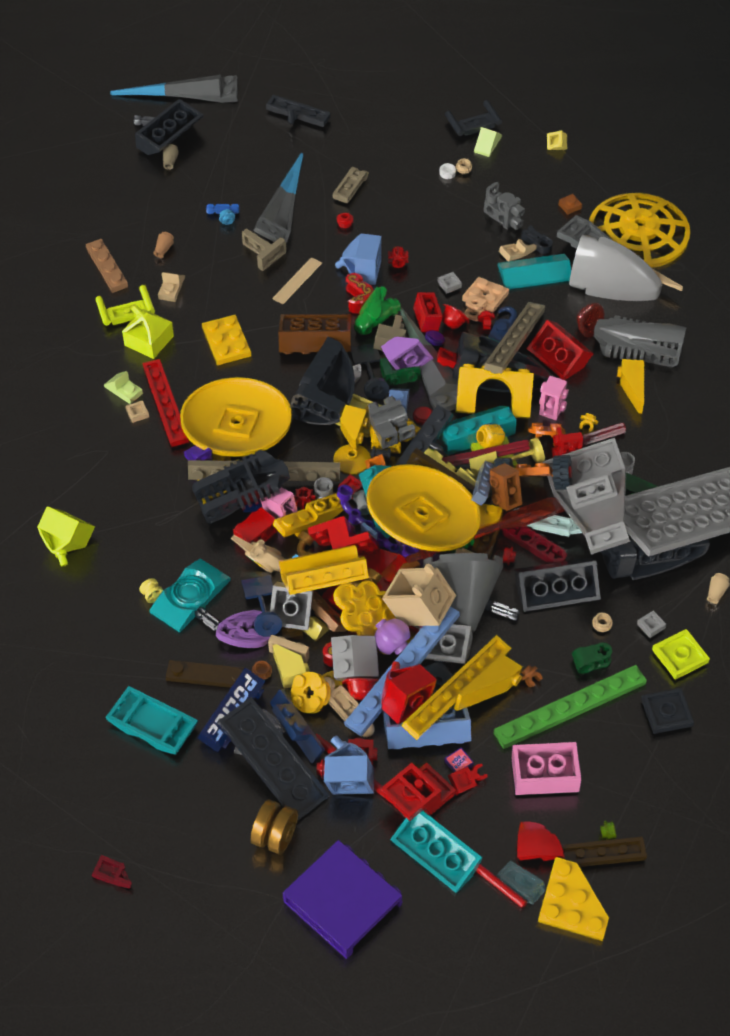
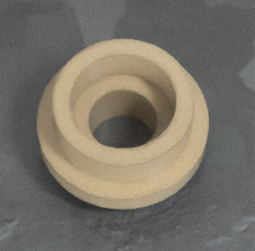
M460 159L456 164V170L462 174L469 173L472 170L470 160Z
M606 613L597 614L592 621L593 627L599 632L609 631L613 624L611 617Z

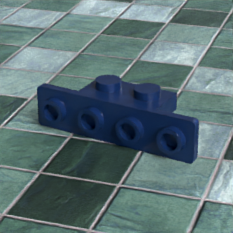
M280 689L270 702L273 707L272 712L292 741H296L309 761L315 763L325 749L286 692Z

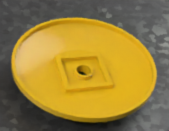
M237 377L216 380L195 390L185 400L180 418L184 434L194 445L203 450L210 448L213 454L236 457L247 456L251 453L255 454L260 449L265 451L276 445L288 432L292 413L288 400L275 387L259 380Z
M412 464L392 466L379 472L372 479L368 487L367 505L374 520L389 535L409 546L427 551L455 550L468 544L475 537L480 527L481 513L478 504L471 500L472 494L456 479L436 469Z

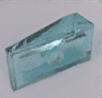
M511 860L496 875L532 905L546 890L543 880Z

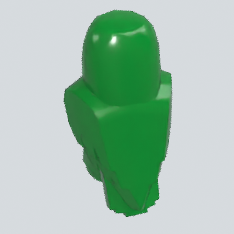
M376 287L360 309L354 323V330L357 334H370L372 328L382 324L390 316L397 315L401 310L397 299L389 297L384 300L387 292L385 287Z

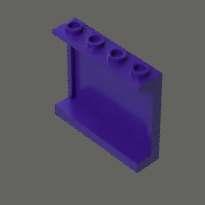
M338 840L283 892V901L341 955L348 959L353 954V947L396 904L399 907L402 905V893L396 886L388 884L380 872L373 871L364 858L357 857L348 844H342Z

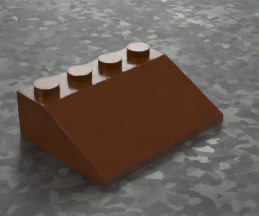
M281 314L279 352L284 354H293L294 352L310 354L311 352H318L327 337L339 341L346 352H351V314Z

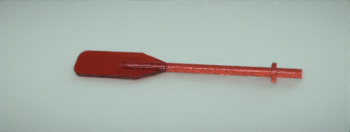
M546 498L508 512L497 523L478 529L477 534L472 540L500 529L527 526L565 510L556 498ZM420 549L419 552L406 556V561L410 564L420 559L432 557V555L442 551Z

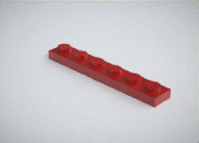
M160 359L142 363L171 447L189 443V439L183 432L180 413Z

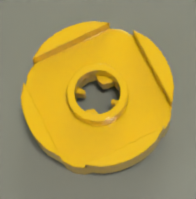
M305 672L297 675L293 680L291 688L292 703L299 711L314 714L321 711L320 709L327 705L330 699V686L328 682L325 681L321 674L314 672ZM309 688L314 691V694L310 695L311 698L307 695Z

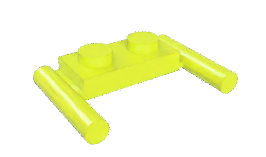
M142 285L139 288L143 300L106 309L102 297L97 296L95 300L104 325H109L111 322L113 325L132 321L135 318V313L130 308L134 304L141 310L145 309L155 313L146 286Z

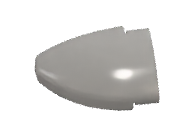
M583 234L574 258L569 285L582 290L586 289L585 293L587 295L624 301H648L659 297L662 281L643 259L623 245L605 237H600L598 240V238Z

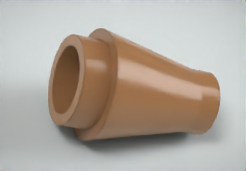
M162 232L158 235L154 251L156 257L163 258L164 254L174 244L173 235L168 232Z

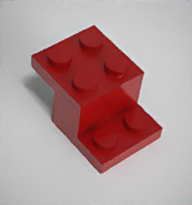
M345 516L307 528L309 535L320 546L331 545L332 550L355 545L358 556H367L374 554L376 550L380 549L378 542L368 531L356 535L355 527Z
M411 763L381 787L380 793L411 821L422 810L428 815H432L456 794V789L428 763H425L419 769Z

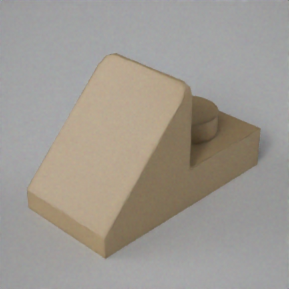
M162 272L163 283L158 293V298L160 300L176 302L185 275Z

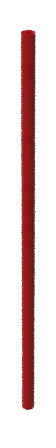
M319 734L315 735L326 752L330 754L337 750ZM374 779V790L384 797L380 793V788L383 786ZM479 864L476 869L477 873L521 908L527 904L523 897L483 865Z

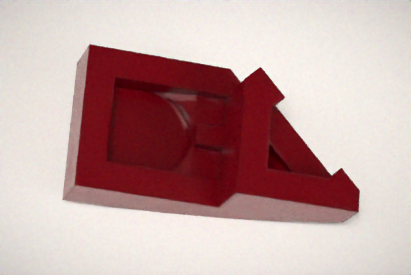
M103 855L100 856L92 877L113 885L130 888L132 883L127 876L124 863Z

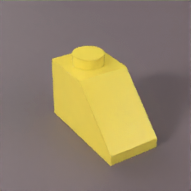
M277 644L272 645L273 656L284 689L292 687L293 680L297 675L310 672L307 662L303 663L301 655Z

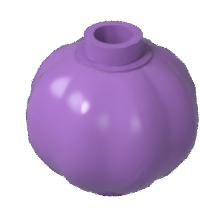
M384 618L375 625L377 630L374 636L377 649L387 655L395 652L398 655L408 645L407 640L410 638V630L405 622L400 619L386 621Z

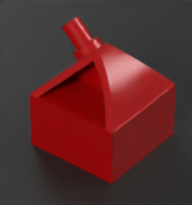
M397 661L393 662L392 669L387 673L383 686L382 710L398 725L401 724L432 696L437 679L421 664L400 669V663Z

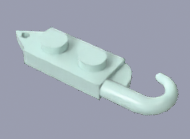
M525 508L514 509L510 515L511 519L535 530L568 537L570 534L582 533L571 518L543 512L534 513L528 518L517 516L520 512H526L527 509Z

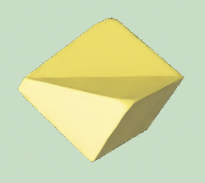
M563 131L548 133L547 149H567V134Z

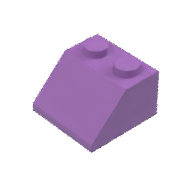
M394 337L381 346L388 361L396 370L414 366L422 367L433 359L430 352L415 338Z

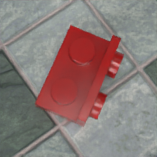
M556 428V435H553L555 446L552 448L553 457L582 449V433L563 435L561 428Z

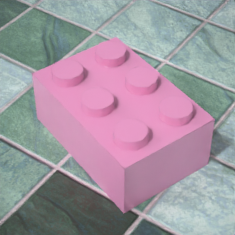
M576 742L513 745L511 758L516 795L579 792L581 774Z

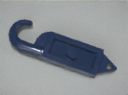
M506 306L498 310V314L508 311L511 313L509 319L496 320L488 336L489 338L500 342L518 317L517 311L512 307Z

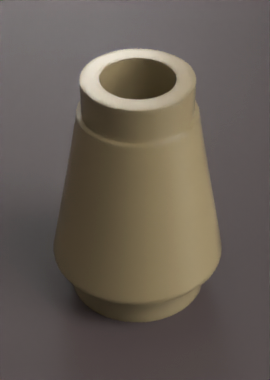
M169 144L163 149V166L165 169H173L179 154L177 146Z

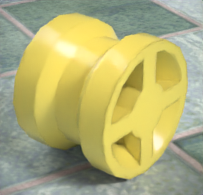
M154 578L144 581L139 588L140 592L145 595L148 603H154L163 591L161 587H158L159 584Z

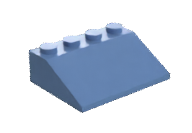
M454 704L418 740L402 727L404 722L398 725L383 711L388 749L419 748L427 745L440 746L448 743L461 744L471 741V720L467 707L456 711Z

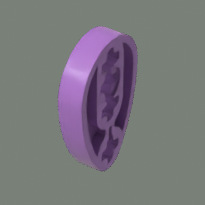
M258 610L234 614L222 621L216 630V636L220 641L244 648L263 647L268 644L270 637L260 636L252 628L254 620L262 613V611ZM223 629H226V631L229 632V633H228V634H225V632L222 631V630H223Z

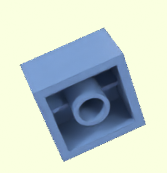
M360 234L348 245L340 260L335 263V266L337 268L346 266L349 273H358L363 276V282L376 285L381 265V236Z
M337 735L334 736L331 742L337 747V750L325 756L324 782L332 795L374 793V767L367 754L357 745L342 741Z

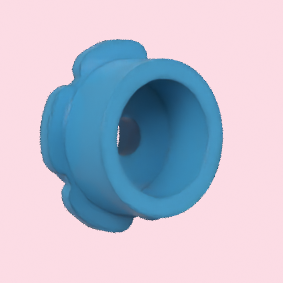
M230 209L223 210L220 213L219 220L225 225L232 224L235 220V214Z

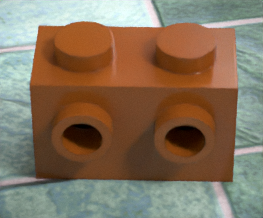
M506 463L490 469L489 481L492 488L491 498L493 503L506 511L522 505L519 470Z

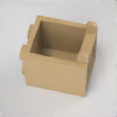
M426 564L424 568L399 569L382 599L396 619L402 620L407 626H440L456 594L439 569L434 568L431 564Z

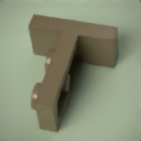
M248 229L242 232L243 245L258 254V268L262 271L286 253V240L281 237L270 244Z

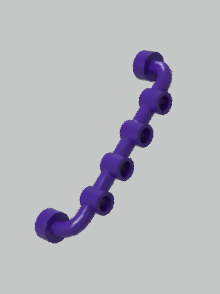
M348 485L339 486L337 497L340 499L343 509L349 514L348 521L351 524L361 525L366 523L377 532L379 548L385 547L388 551L398 553L410 561L417 558L418 548L405 544L401 552L399 545L392 544L381 532L374 528L372 521L366 520L361 516L359 509H353L349 505L348 501L352 498L353 489Z

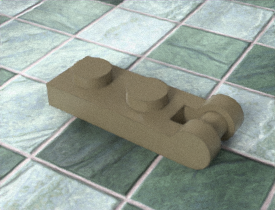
M351 167L333 192V199L348 203L363 181H366L368 171H360L356 167Z

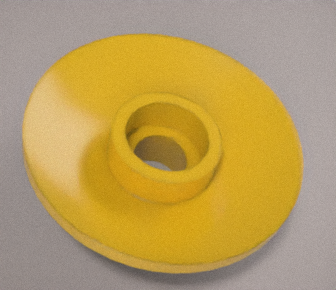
M348 444L340 447L335 452L333 460L334 462H340V472L354 475L362 473L367 469L365 461L371 459L368 450L363 446L358 445L355 450Z

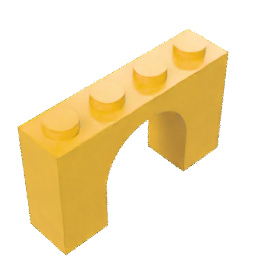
M464 364L463 367L459 368L456 413L474 414L478 387L484 381L497 379L504 382L511 391V411L514 417L530 418L534 373H529L527 369H518V372L511 371V368H506L502 374H494L484 370L485 366L479 369L474 368L475 365Z

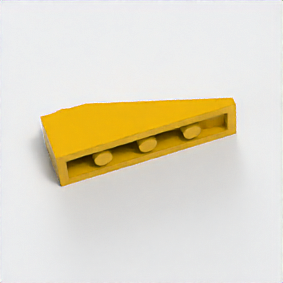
M502 654L458 694L454 709L459 711L504 693L513 685L517 686L522 678L520 674L523 666Z

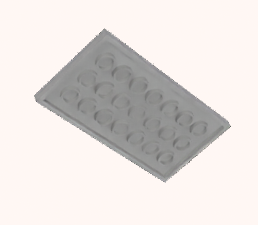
M730 467L625 496L624 525L627 533L647 556L729 533Z

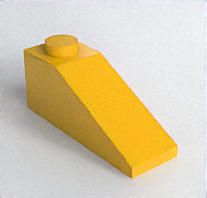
M622 359V364L617 369V377H620V385L637 412L642 414L644 406V360Z

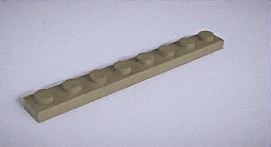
M532 302L527 303L485 362L484 370L494 374H502L545 312V305Z
M188 460V480H201L224 470V465L230 467L231 462L234 465L237 462ZM284 462L288 467L291 478L288 481H316L318 478L326 477L331 481L340 482V462Z

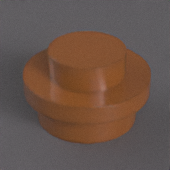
M258 661L252 667V675L257 680H266L272 674V667L266 661Z

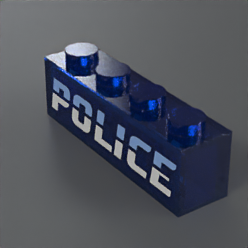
M244 668L197 739L217 752L221 747L226 748L231 740L218 725V721L250 697L253 700L254 698L259 699L265 690L262 688L265 680Z

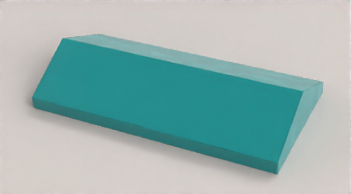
M565 254L498 263L504 287L508 289L570 281L572 271L570 260Z
M423 810L411 821L406 818L390 839L455 893H458L473 877L483 858Z

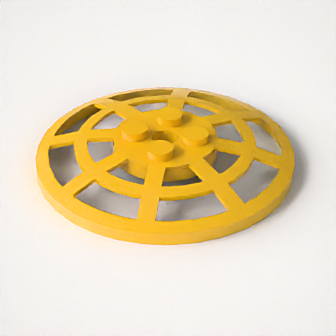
M627 193L611 197L599 204L589 218V221L594 224V218L598 211H606L604 225L597 228L602 232L606 231L609 238L630 250L643 251L644 261L651 268L674 261L684 252L689 243L690 226L685 215L674 204L654 195ZM623 199H629L627 201L620 202L613 207L606 206L612 202H616ZM638 203L651 205L653 207H651L649 210L639 208ZM628 204L632 206V209L627 211L618 209ZM664 206H667L668 208L672 209L677 215H679L682 221L675 220L673 216L670 214V212L664 208ZM661 210L668 219L659 218L655 213ZM612 214L621 216L619 222L609 223ZM661 224L670 225L668 235L660 231ZM676 226L685 227V236L680 245L672 239ZM619 228L623 236L619 239L611 229ZM656 236L662 239L657 243L649 245L648 241ZM628 239L638 241L642 245L630 244L627 241ZM666 244H669L674 249L673 252L665 256L651 259L650 250L658 249Z

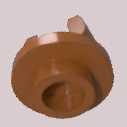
M528 665L521 671V680L525 679L527 686L530 688L535 686L532 677H535L537 681L543 679L539 672H535L538 669L537 666L531 667V665Z

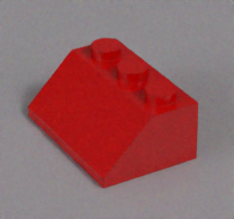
M550 320L544 323L527 347L533 355L562 380H566L583 369L593 355L589 349L562 326Z

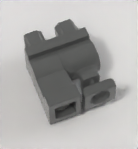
M494 182L487 187L484 212L502 224L506 229L512 226L518 230L522 227L524 221L520 217L525 213V208L520 205L521 199L519 197L515 198L512 193L502 194L499 192L498 182Z
M393 396L384 399L385 405L379 407L377 402L368 404L369 422L382 449L398 444V441L401 442L415 437V426L413 424L407 426L408 416L400 400L396 401ZM392 437L390 441H385V439Z

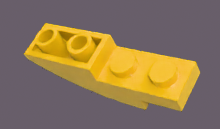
M337 493L306 503V507L303 510L274 519L273 526L283 537L292 534L298 537L302 531L308 533V527L330 521L344 509L340 499L337 497Z

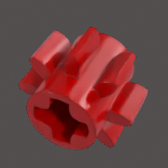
M394 247L392 251H388V263H392L395 268L403 267L405 263H408V251H404L403 247Z
M304 486L295 489L294 498L297 508L303 510L306 507V503L316 500V495H313V489L309 490Z

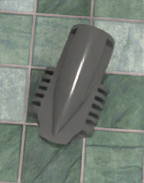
M617 315L614 318L598 320L594 329V337L600 343L601 351L605 357L614 355L613 358L615 359L619 356L620 360L624 358L644 360V362L668 367L678 365L687 327L669 323H646V321L641 323L637 319L634 322L632 318L630 320H627V317L620 319L621 316Z

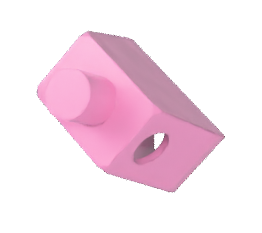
M282 487L279 489L281 494L275 496L272 493V498L268 499L265 496V501H261L263 509L276 519L298 511L293 493Z

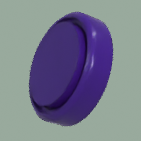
M430 330L425 334L426 341L432 345L442 346L445 342L444 336L437 331Z

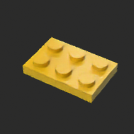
M236 315L202 323V329L217 365L251 357V350Z

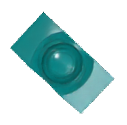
M199 559L186 567L173 585L162 591L149 611L170 627L181 632L196 617L195 611L199 607L204 608L231 581V578L204 560Z
M130 686L127 687L106 716V720L126 734L137 736L154 748L175 755L198 724L197 719Z

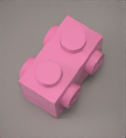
M549 376L547 382H543L540 390L542 393L539 401V415L557 420L561 411H565L567 401L565 400L569 392L566 389L567 381Z

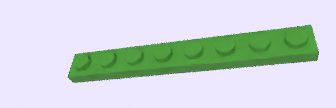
M634 665L494 729L493 733L502 748H508L644 686L647 680L637 665Z

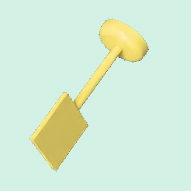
M537 437L529 441L530 451L507 457L512 458L513 461L531 455L536 463H543L545 461L544 450ZM496 451L469 459L470 469L475 475V481L484 461L494 465V461L497 458Z

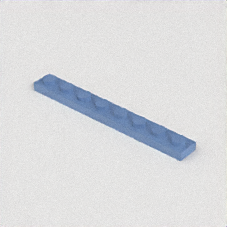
M450 607L440 626H423L395 660L400 663V669L421 664L460 616L459 611ZM392 665L344 722L347 728L361 737L383 711L382 691L386 675L392 669Z

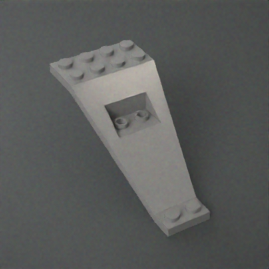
M615 438L564 454L571 457L572 485L566 487L567 490H555L553 477H547L554 497L586 537L591 554L630 542L624 525L626 469ZM553 458L543 461V463L549 464L550 467L553 466Z

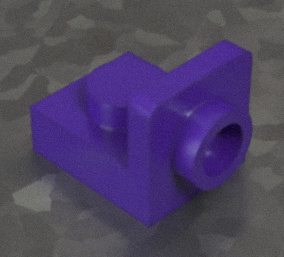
M195 445L184 451V457L187 460L213 461L210 448L203 450Z

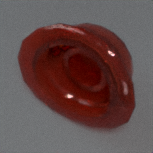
M599 303L588 304L586 307L581 308L577 314L576 322L579 331L585 337H593L598 320L604 319V309Z

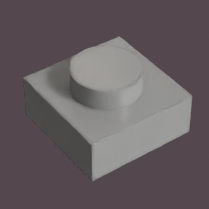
M454 272L438 278V283L446 294L462 288V282Z
M654 610L640 618L637 622V625L649 638L666 628V623Z

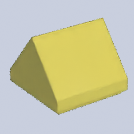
M310 616L309 630L302 631L317 641L329 629L317 617Z

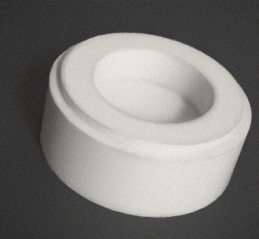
M446 163L440 166V176L442 178L451 179L455 177L456 167L453 164Z

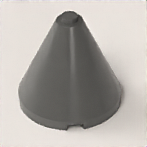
M455 553L440 555V559L433 562V557L424 559L423 568L426 564H431L434 568H438L456 594L450 607L459 611L460 616L454 624L471 626L472 632H475L502 571L503 558L494 555V560H489L488 554Z

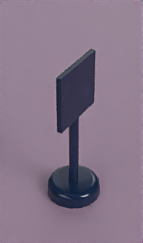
M267 575L241 580L245 598H259L262 613L254 620L256 633L263 637L276 635L282 628L281 618L277 613L267 611L263 596L272 595L273 583L271 576Z

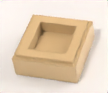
M143 400L126 406L132 423L149 418V413Z

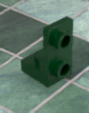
M387 358L380 359V372L382 378L387 381L388 386L420 380V366L394 370L392 364L389 365Z

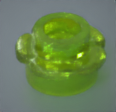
M604 821V825L600 826L602 838H607V840L616 839L613 821Z

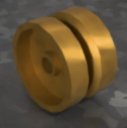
M270 799L266 800L255 819L251 832V843L262 848L268 844L270 851L281 855L288 847L295 831L298 810L288 806L281 809L280 803Z

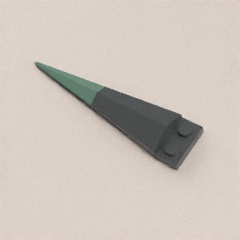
M401 307L400 313L403 316L402 319L409 338L418 339L433 356L432 360L420 367L432 408L435 409L438 404L448 411L455 410L458 380L452 378L453 371L449 366L445 367L437 362V351L426 341L423 333Z

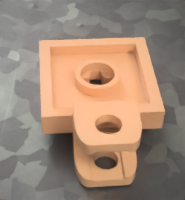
M478 277L463 294L462 301L466 302L468 307L464 314L470 320L478 321L477 316L481 312L487 310L494 313L508 296L509 289Z

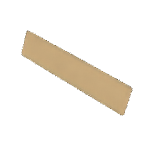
M310 258L272 299L284 304L322 262Z

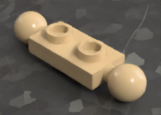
M324 677L330 686V699L328 703L346 721L359 704L342 685L335 689L334 680L330 677ZM373 723L363 734V737H370L374 734L375 727Z

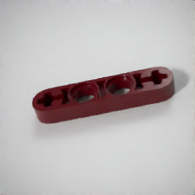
M514 519L503 521L502 534L506 538L548 564L566 561V551ZM528 535L531 539L524 541L521 539V536ZM545 545L547 549L541 551L537 549V546Z

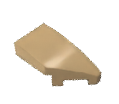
M518 239L516 244L501 246L499 252L507 261H514L536 250L537 246L535 244L526 245L522 240Z

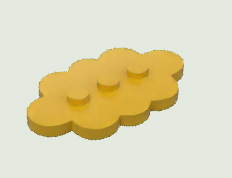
M367 580L359 583L357 586L350 583L339 585L333 595L336 605L343 610L340 616L343 627L348 631L357 632L358 636H374L377 630L375 625L385 618L386 621L396 619L382 599L386 591H380L374 582ZM411 631L410 638L407 640L408 644L416 635Z

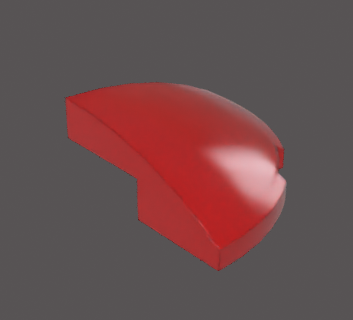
M520 822L517 844V857L520 861L542 858L543 861L554 860L555 857L565 858L561 842L555 834H552L541 824Z

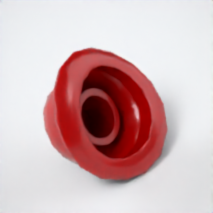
M443 304L445 309L442 313V322L451 329H458L464 322H470L469 318L462 311L451 305Z
M346 678L342 681V684L347 686L351 697L355 700H363L379 679Z

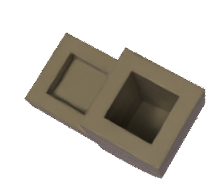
M395 315L393 327L382 324L378 325L373 349L382 350L381 346L394 337H405L407 330L404 329V324L401 323L403 316Z

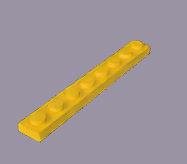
M496 635L406 719L402 727L418 740L456 703L458 694L502 654L506 656L512 648Z

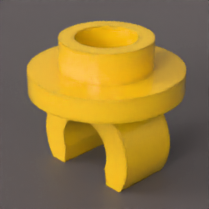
M588 413L585 416L581 415L580 419L583 421L579 425L580 430H583L585 425H590L589 433L593 432V424L598 425L596 416Z

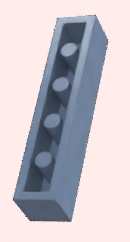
M484 461L479 469L471 499L481 506L488 498L491 486L489 470L494 468V465L487 461Z

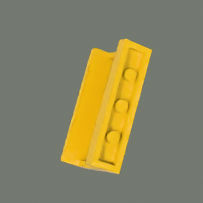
M355 545L279 561L281 579L290 595L369 578L365 557H358Z

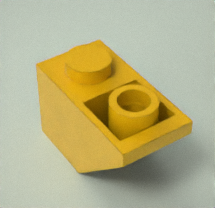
M345 405L340 418V427L352 449L356 450L358 444H362L364 438L363 431L364 428H368L369 418H367V410Z

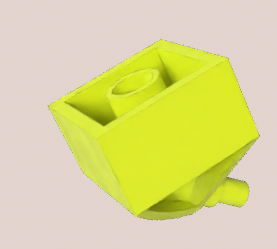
M134 304L130 309L135 313V318L122 331L124 345L154 359L174 337L172 322L145 309L141 310Z
M47 506L37 528L44 543L51 553L55 554L56 558L59 559L60 565L63 567L68 565L67 552L85 548L95 526L65 511Z

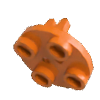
M532 423V427L528 428V432L535 434V438L539 439L542 435H551L553 437V435H556V428L559 427L562 434H565V429L558 423H551L550 426H543V423Z

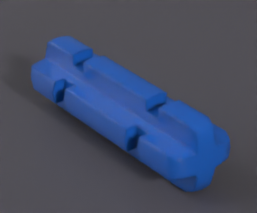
M207 204L206 206L207 214H214V212L220 214L226 209L232 210L234 214H239V204H232V206L230 204H216V206L214 204Z

